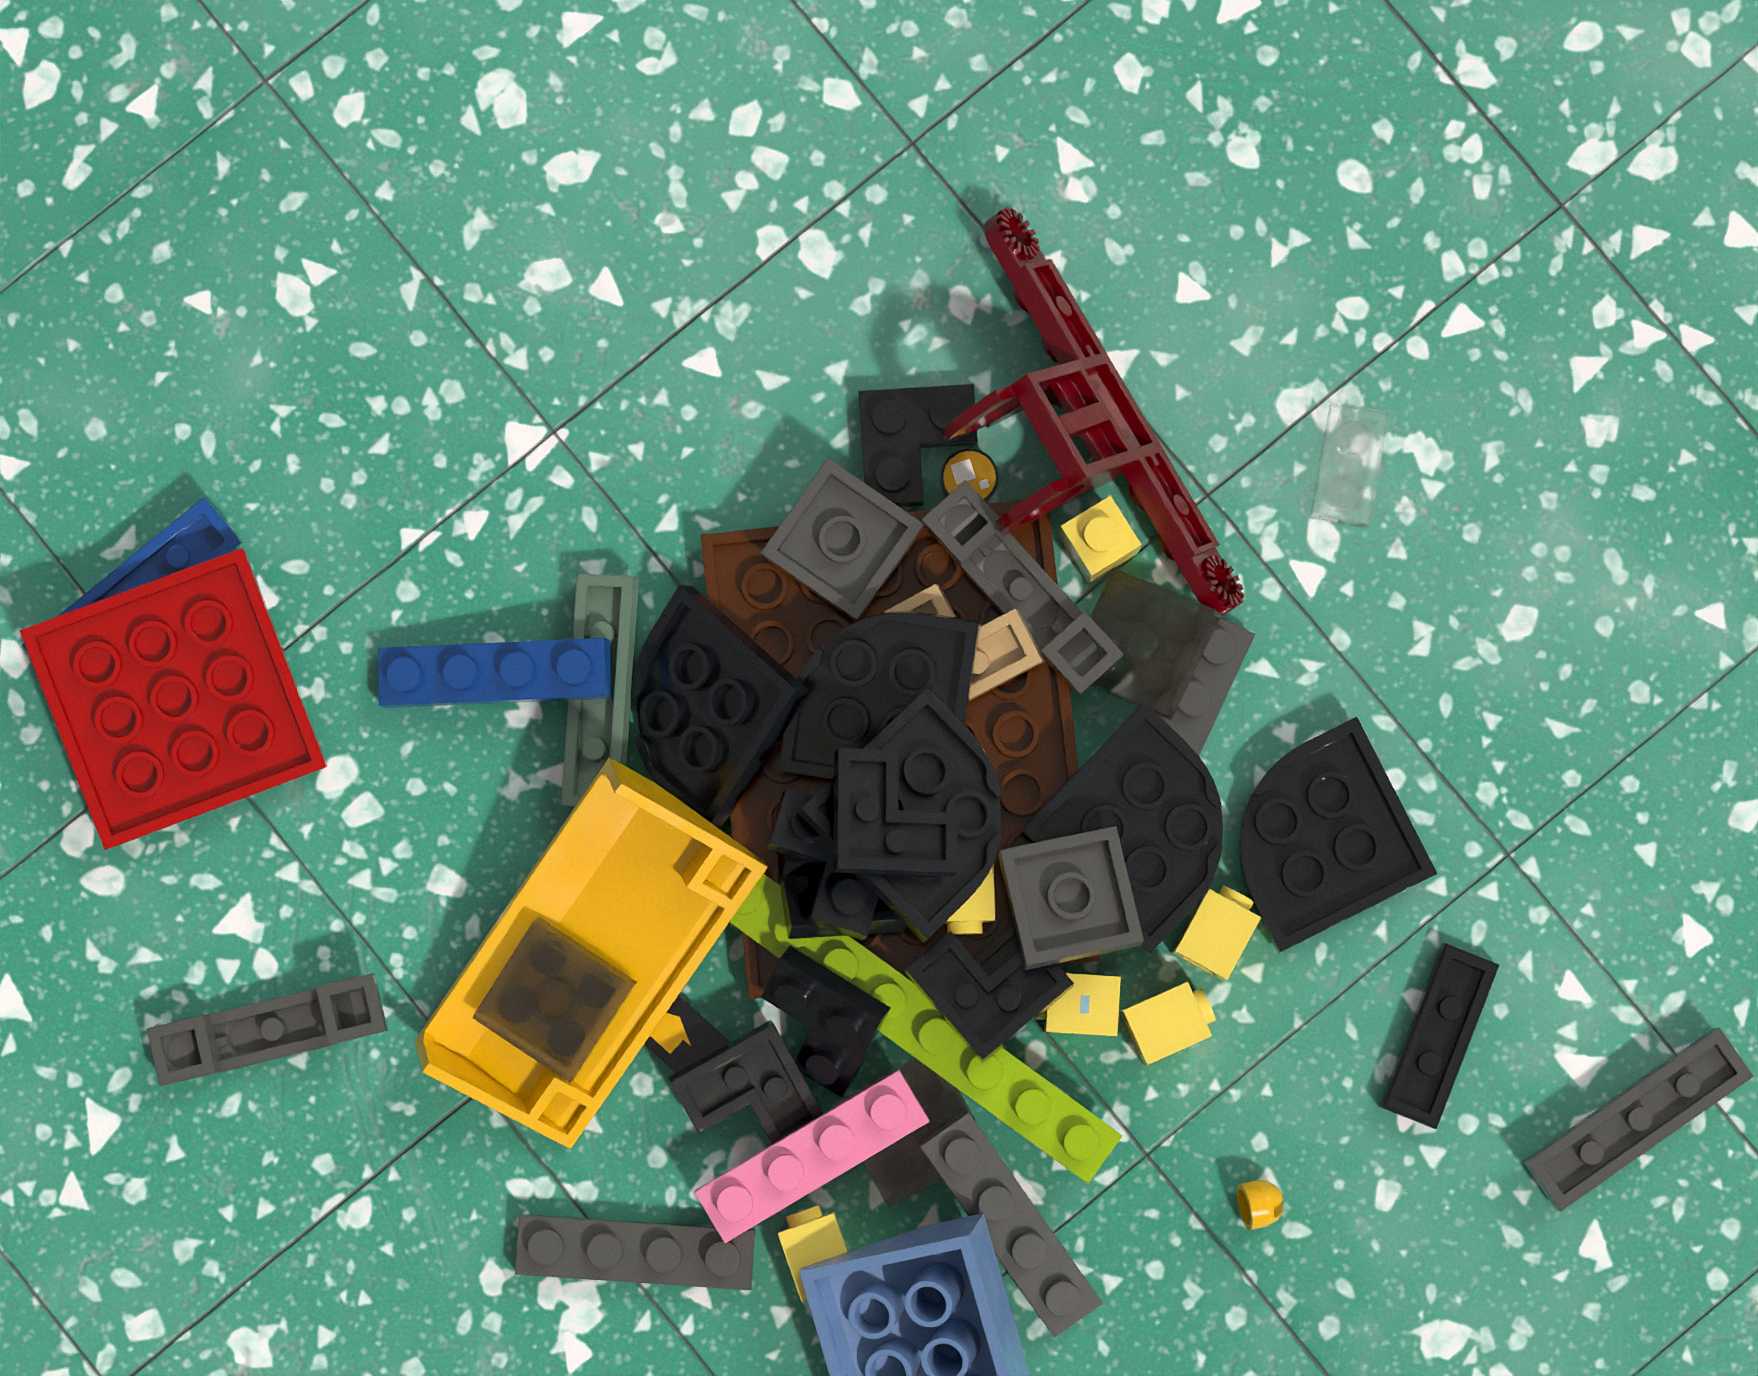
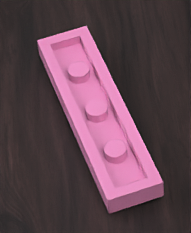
M897 1069L697 1188L694 1193L723 1242L727 1243L930 1122V1119L901 1070Z

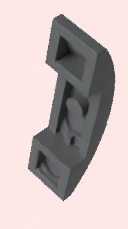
M964 480L924 516L921 521L1002 615L1013 609L1019 610L1043 659L1080 695L1124 654L1085 611H1080L1010 533L1000 534L998 531L999 526L996 523L1000 517L970 484Z
M375 973L222 1012L200 1015L147 1028L159 1086L260 1064L388 1031Z

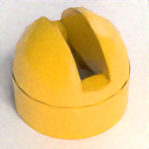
M1255 1180L1237 1185V1205L1242 1222L1247 1230L1267 1227L1275 1223L1283 1214L1282 1192L1274 1184L1267 1180Z

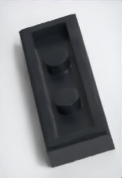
M1447 943L1441 944L1380 1102V1108L1432 1129H1437L1499 964Z

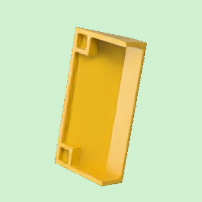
M609 757L415 1039L414 1043L422 1072L571 1149L768 868L766 862L658 784Z

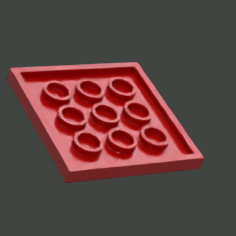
M245 548L235 550L19 630L104 850L328 766Z

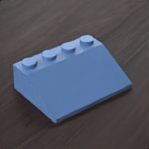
M984 1213L927 1225L802 1267L799 1271L830 1376H1030Z

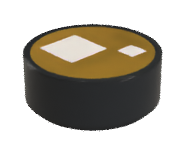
M962 449L950 455L945 461L941 470V488L947 497L966 480L987 503L996 492L999 475L996 464L989 455L978 449Z

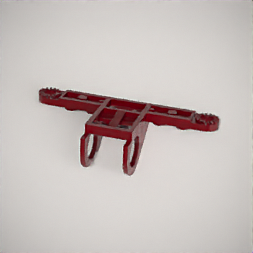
M1004 208L985 222L984 234L986 240L1013 285L1012 292L1016 302L1025 312L1030 314L1042 334L1041 341L1046 353L1059 365L1028 373L1010 386L994 390L947 424L941 432L943 437L949 440L974 432L985 426L989 428L1024 411L1063 478L1047 484L1003 514L996 521L1000 534L1005 535L1016 531L1124 474L1129 482V492L1133 501L1141 510L1148 514L1159 533L1158 541L1163 552L1168 558L1176 562L1198 601L1208 612L1215 616L1221 617L1243 603L1244 593L1241 592L1243 586L1236 583L1240 580L1238 575H1231L1234 569L1232 566L1227 568V561L1222 559L1216 547L1220 545L1052 259L1046 260L1041 253L1040 247L1037 245L1039 243L1038 238L1032 237L1036 234L1034 229L1028 230L1026 228L1030 223L1028 220L1022 223L1023 215L1021 213L1017 214L1013 208ZM1052 405L1063 408L1066 414L1058 417ZM1078 435L1081 437L1093 458L1092 463L1086 465L1070 437Z

